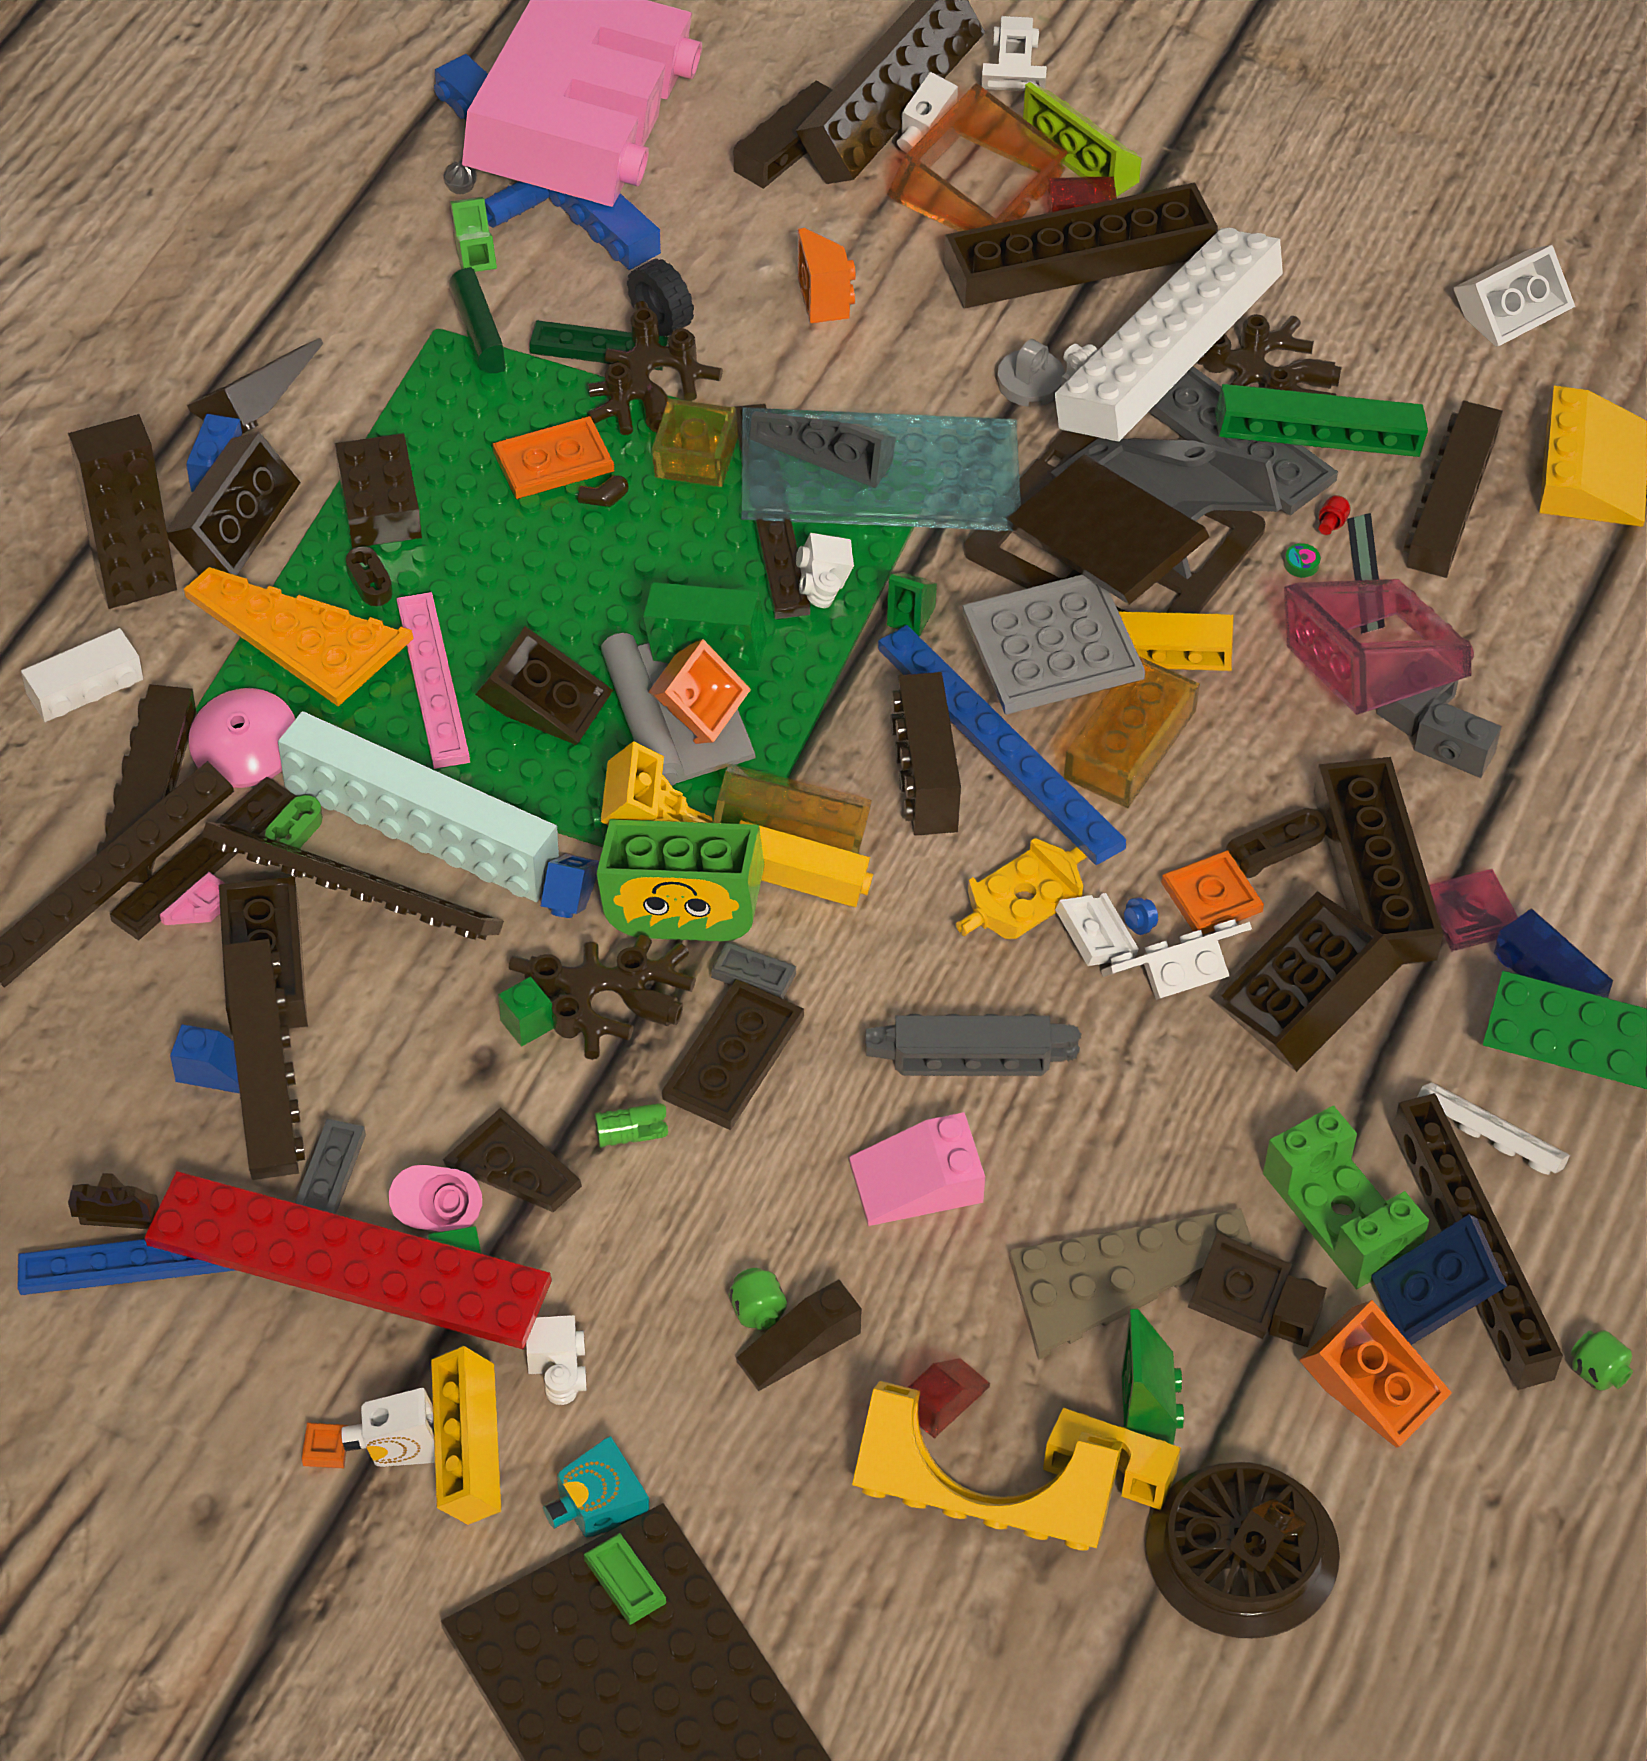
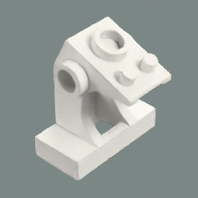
M1001 16V27L994 26L993 46H999V64L983 63L981 89L1025 91V85L1029 82L1045 89L1047 67L1031 66L1032 48H1038L1039 29L1033 28V18Z

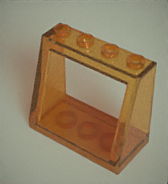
M975 83L904 156L887 195L896 202L958 232L1013 221L1014 218L1022 219L1031 206L1029 202L1032 199L1037 202L1048 189L1047 183L1049 181L1055 183L1066 169L1062 164L1068 152L979 84ZM960 137L1039 173L997 218H994L930 169Z

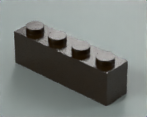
M816 80L806 89L801 90L788 104L780 107L767 121L759 124L756 130L746 138L738 141L733 149L734 172L764 189L808 153L796 130L833 89Z

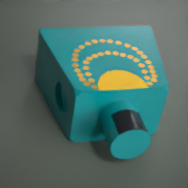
M610 1436L557 1474L560 1498L543 1506L545 1516L553 1529L574 1519L582 1534L590 1538L609 1532L649 1511V1497Z

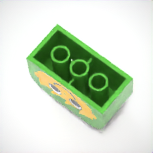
M610 819L597 869V879L606 919L617 930L633 937L645 935L650 939L731 941L744 936L753 924L764 871L759 825Z

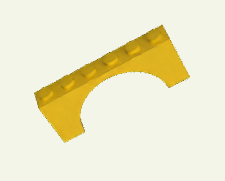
M879 1381L873 1388L852 1483L853 1486L861 1487L862 1493L876 1498H885L886 1494L902 1498L903 1504L914 1508H926L927 1505L942 1508L943 1514L957 1519H966L967 1515L981 1518L984 1525L995 1529H1007L1008 1526L1024 1529L1023 1533L1034 1539L1047 1540L1048 1536L1065 1540L1064 1544L1077 1550H1089V1546L1097 1548L1104 1528L1123 1442L1082 1432L1069 1463L1047 1484L1034 1491L1017 1496L997 1497L983 1495L953 1481L931 1457L925 1446L919 1426L918 1401L920 1391Z

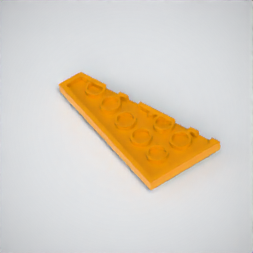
M210 567L184 588V593L188 600L336 706H340L414 639L410 629L400 627L399 630L384 626L381 620L371 617L369 620L361 619L350 615L349 610L300 595L297 598L287 596L281 593V589L268 586L267 589L249 584L246 578Z

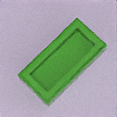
M621 1533L584 1554V1561L629 1625L666 1604V1596Z

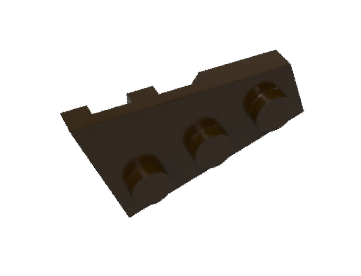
M501 1107L443 1159L445 1166L448 1168L469 1173L476 1180L551 1212H555L582 1187L580 1179Z

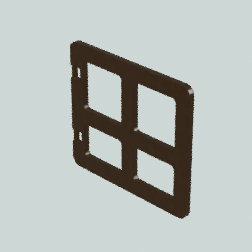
M1062 430L1049 445L1048 450L1042 457L1034 462L993 509L992 514L982 525L980 524L964 544L966 558L1026 589L1082 575L1073 569L1067 577H1057L1001 549L1000 546L1014 531L1010 528L1006 518L1053 480L1051 472L1099 437ZM1054 455L1062 459L1056 467L1047 464ZM1213 510L1206 513L1205 516L1233 529V531L1199 572H1191L1192 576L1186 579L1172 569L1156 582L1180 595L1166 613L1199 614L1264 534L1266 525L1264 518L1252 511ZM997 520L1006 524L999 533L990 529ZM1116 606L1119 612H1127Z

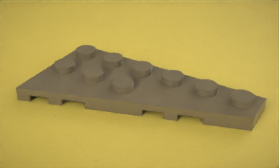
M1239 1208L1010 1250V1263L1038 1360L1050 1355L1052 1349L1065 1342L1071 1344L1081 1339L1083 1333L1100 1324L1106 1326L1130 1313V1309H1138L1158 1298L1159 1293L1173 1286L1178 1288L1188 1283L1190 1277L1202 1271L1217 1233L1251 1247L1252 1239L1242 1209Z

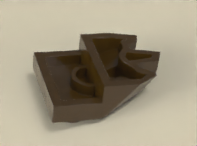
M103 1173L98 1186H91L89 1184L73 1185L68 1200L71 1217H78L80 1225L149 1229L159 1208L157 1195L147 1193L134 1186H124L112 1173Z

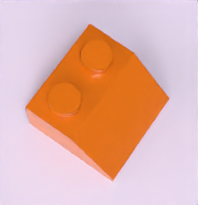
M806 228L798 229V280L810 324L849 319L850 305L855 304L854 288L850 284L851 280L856 279L854 261L847 259L843 246Z

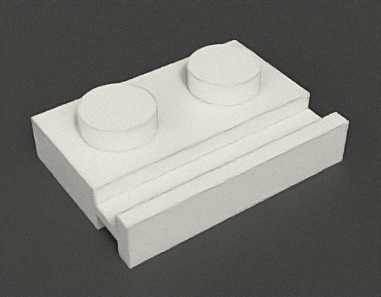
M1106 893L1101 894L1099 898H1093L1090 895L1059 901L1055 910L1087 966L1111 963V958L1132 952L1135 958L1139 948Z

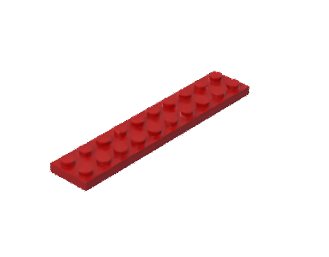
M176 1171L144 1237L147 1246L519 1349H524L552 1282L550 1272Z

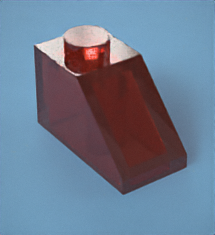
M961 1358L933 1363L907 1388L920 1391L918 1401L919 1426L935 1439L990 1388V1383Z

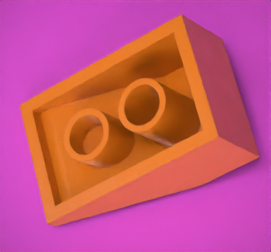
M1373 1300L1351 1307L1299 1359L1327 1393L1396 1448L1400 1447L1452 1394Z

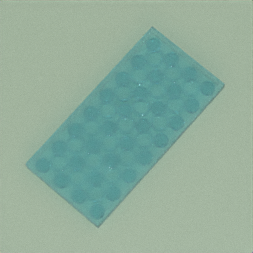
M742 408L741 520L763 519L764 521H784V519H790L792 522L1014 531L1010 528L1006 518L1021 507L1016 419ZM754 411L865 425L896 437L893 462L877 488L750 440L751 417Z

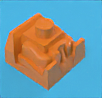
M702 639L690 644L672 658L649 690V693L663 706H667L669 712L696 735L693 741L696 744L713 743L751 689Z

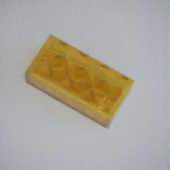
M1140 656L1139 658L1145 669V679L1111 688L1066 751L1064 769L1065 780L1125 808H1129L1195 714L1200 683Z

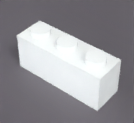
M120 628L21 670L26 694L44 722L63 716L72 710L98 701L104 696L130 687L134 683L143 680L139 655Z

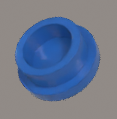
M1136 897L1127 902L1124 919L1127 926L1134 933L1143 935L1149 933L1157 925L1158 912L1151 900Z

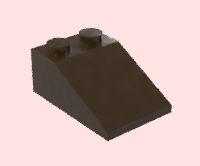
M525 626L510 643L475 695L508 718L577 745L613 692V689Z

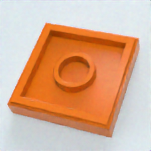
M1228 850L1162 875V885L1193 932L1201 930L1202 935L1215 931L1214 926L1233 919L1238 922L1263 912L1264 903Z

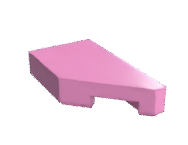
M208 872L160 914L161 923L164 925L211 922L220 914L219 884L225 883Z

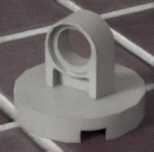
M1029 339L1022 346L1021 350L1007 355L999 364L997 379L1000 384L999 390L1009 401L1021 406H1029V402L1041 401V405H1046L1055 400V392L1061 387L1062 376L1065 374V370L1061 362L1049 353L1047 346L1034 339Z

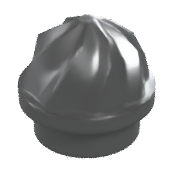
M462 160L459 162L454 161L452 165H448V169L444 173L446 185L455 194L470 192L477 180L476 171L471 167L463 166Z

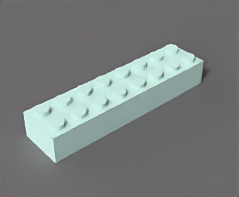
M303 711L278 740L284 785L291 793L297 796L309 795L315 797L321 806L327 810L340 812L358 824H366L381 831L391 839L397 838L408 843L421 853L432 854L445 860L450 866L467 870L485 882H493L508 889L518 897H526L534 902H538L542 896L548 862L559 857L557 825Z

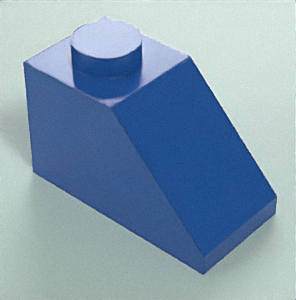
M564 854L548 862L540 906L550 908V914L564 918H572L573 914H578L585 910L597 879L599 861Z
M182 1024L170 1055L175 1082L240 1094L234 1041L217 1030Z

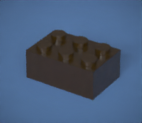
M404 433L335 443L338 473L352 548L422 538L418 501Z

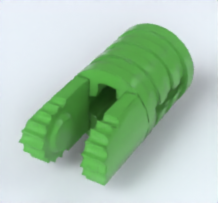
M662 1103L629 1107L628 1109H617V1111L610 1110L604 1113H594L599 1147L666 1137L668 1135V1125H666V1122H663L667 1114L666 1106Z

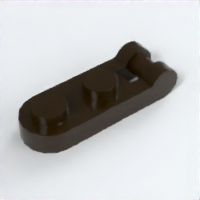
M1309 808L1300 809L1232 839L1227 844L1226 850L1229 851L1234 860L1240 862V869L1247 878H1252L1258 875L1264 868L1322 842L1327 830L1326 819L1317 810ZM1257 848L1259 852L1252 855L1249 850Z

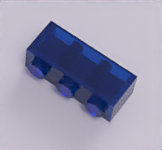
M1532 908L1499 931L1494 954L1505 967L1511 968L1516 974L1605 998L1609 997L1613 980Z

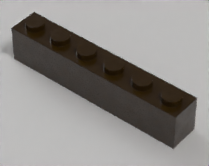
M1463 400L1459 412H1452L1447 427V432L1451 433L1450 437L1443 436L1438 453L1439 456L1443 457L1441 460L1435 459L1430 474V479L1434 480L1433 484L1426 483L1421 499V503L1425 504L1424 508L1417 507L1412 524L1416 531L1415 533L1408 532L1403 552L1409 553L1407 568L1444 578L1448 577L1498 435L1502 410Z
M149 684L146 697L140 699L138 704V726H133L130 732V754H125L122 760V782L115 785L113 794L114 810L107 813L105 820L106 838L104 842H99L97 854L176 788L189 740L190 728L196 715L192 688ZM156 859L129 882H147L151 878Z
M269 939L222 945L252 1180L300 1174L298 1161L305 1160L303 1137H295L293 1124L301 1122L298 1099L290 1100L289 1086L296 1085L293 1061L286 1062L284 1052L285 1048H291V1039L288 1024L281 1025L280 1011H287L284 987L276 988L275 975L282 974L279 951L272 952Z

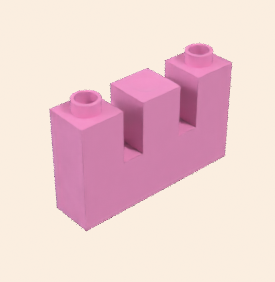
M530 0L467 111L462 165L613 207L625 183L639 186L643 179L649 155V148L645 147L644 144L658 119L661 98L668 99L679 76L693 79L700 61L702 42L689 39L692 12L648 0Z

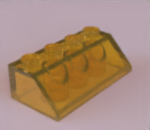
M729 764L718 796L713 823L740 824L742 820L859 854L872 800Z

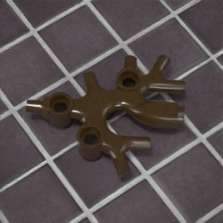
M639 301L634 305L635 312L630 319L632 340L635 343L634 348L630 351L608 348L605 361L614 364L606 370L605 382L588 384L590 397L607 396L609 401L587 412V415L591 416L594 424L608 417H617L619 431L622 435H629L633 432L629 403L634 399L643 401L646 424L653 432H666L673 423L672 408L666 392L649 378V374L655 368L670 367L679 373L683 397L686 401H694L697 398L696 380L721 381L723 374L722 368L703 365L697 362L695 336L687 329L679 328L673 331L668 339L669 346L659 344L657 315L648 308V304L645 301Z
M1258 314L1251 315L1243 323L1241 349L1231 350V341L1227 335L1223 334L1198 360V365H1203L1207 371L1212 373H1221L1227 370V368L1237 372L1238 376L1230 385L1247 386L1257 382L1265 384L1267 389L1335 396V393L1305 389L1297 386V384L1304 383L1331 389V386L1338 387L1342 368L1341 366H1335L1336 362L1320 359L1298 360L1283 367H1276L1266 362L1265 355L1273 350L1312 354L1314 341L1298 339L1292 336L1301 325L1299 318L1296 316H1290L1277 330L1269 331L1270 325L1264 316Z
M645 935L638 936L633 947L620 951L617 956L616 967H606L600 963L599 946L596 942L592 941L586 942L583 945V963L576 967L562 966L559 958L551 954H543L538 957L532 956L530 960L513 955L509 962V970L525 974V979L531 976L548 998L556 996L561 990L565 992L566 995L559 996L552 1004L554 1030L557 1034L567 1039L574 1038L582 1032L584 1037V1057L590 1060L597 1059L600 1056L599 1039L601 1036L608 1034L629 1041L634 1029L632 1025L597 1014L591 1005L592 998L597 993L613 991L639 1017L669 1026L670 1024H678L683 1011V1003L677 1002V997L647 990L644 985L648 981H657L692 992L696 982L695 977L674 970L675 966L689 955L688 949L683 944H677L658 960H650L647 958V953L652 940Z

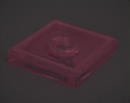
M1493 869L1429 885L1444 933L1443 936L1451 952L1521 934L1523 925Z

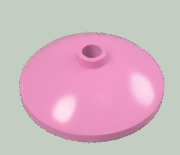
M243 688L225 692L209 701L194 718L188 741L191 757L198 769L208 761L233 788L256 786L266 777L272 779L282 771L278 740L295 721L294 714L282 699L268 691ZM244 723L240 728H233L236 724Z

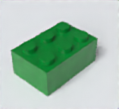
M652 582L643 618L653 661L669 664L677 653L690 644L704 639L730 668L734 670L759 671L767 639L759 591Z

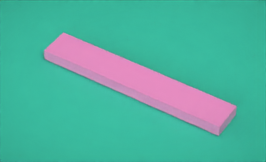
M432 592L397 598V606L402 627L412 630L414 638L406 647L433 768L437 769L470 763L469 751Z

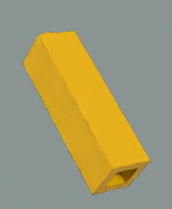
M742 820L740 821V824H752ZM759 826L764 857L762 881L855 908L857 907L860 894L868 895L874 875L867 872L870 857Z

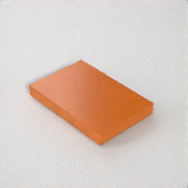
M591 416L493 443V452L516 499L614 472V462Z

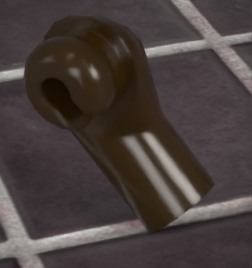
M613 476L598 488L580 486L578 502L611 507L628 492V482L623 476Z

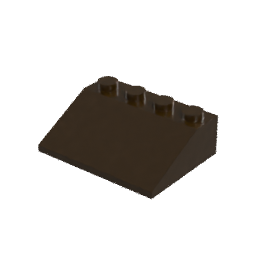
M1317 891L1211 999L1274 1056L1297 1072L1404 962L1383 934Z

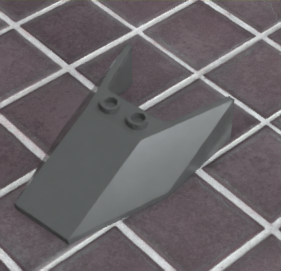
M1098 438L1051 472L1052 478H1056L1085 454L1195 521L1213 510L1278 512L1282 509L1269 459L1194 440L1121 439L1118 442ZM1187 557L1173 568L1186 579L1192 576Z

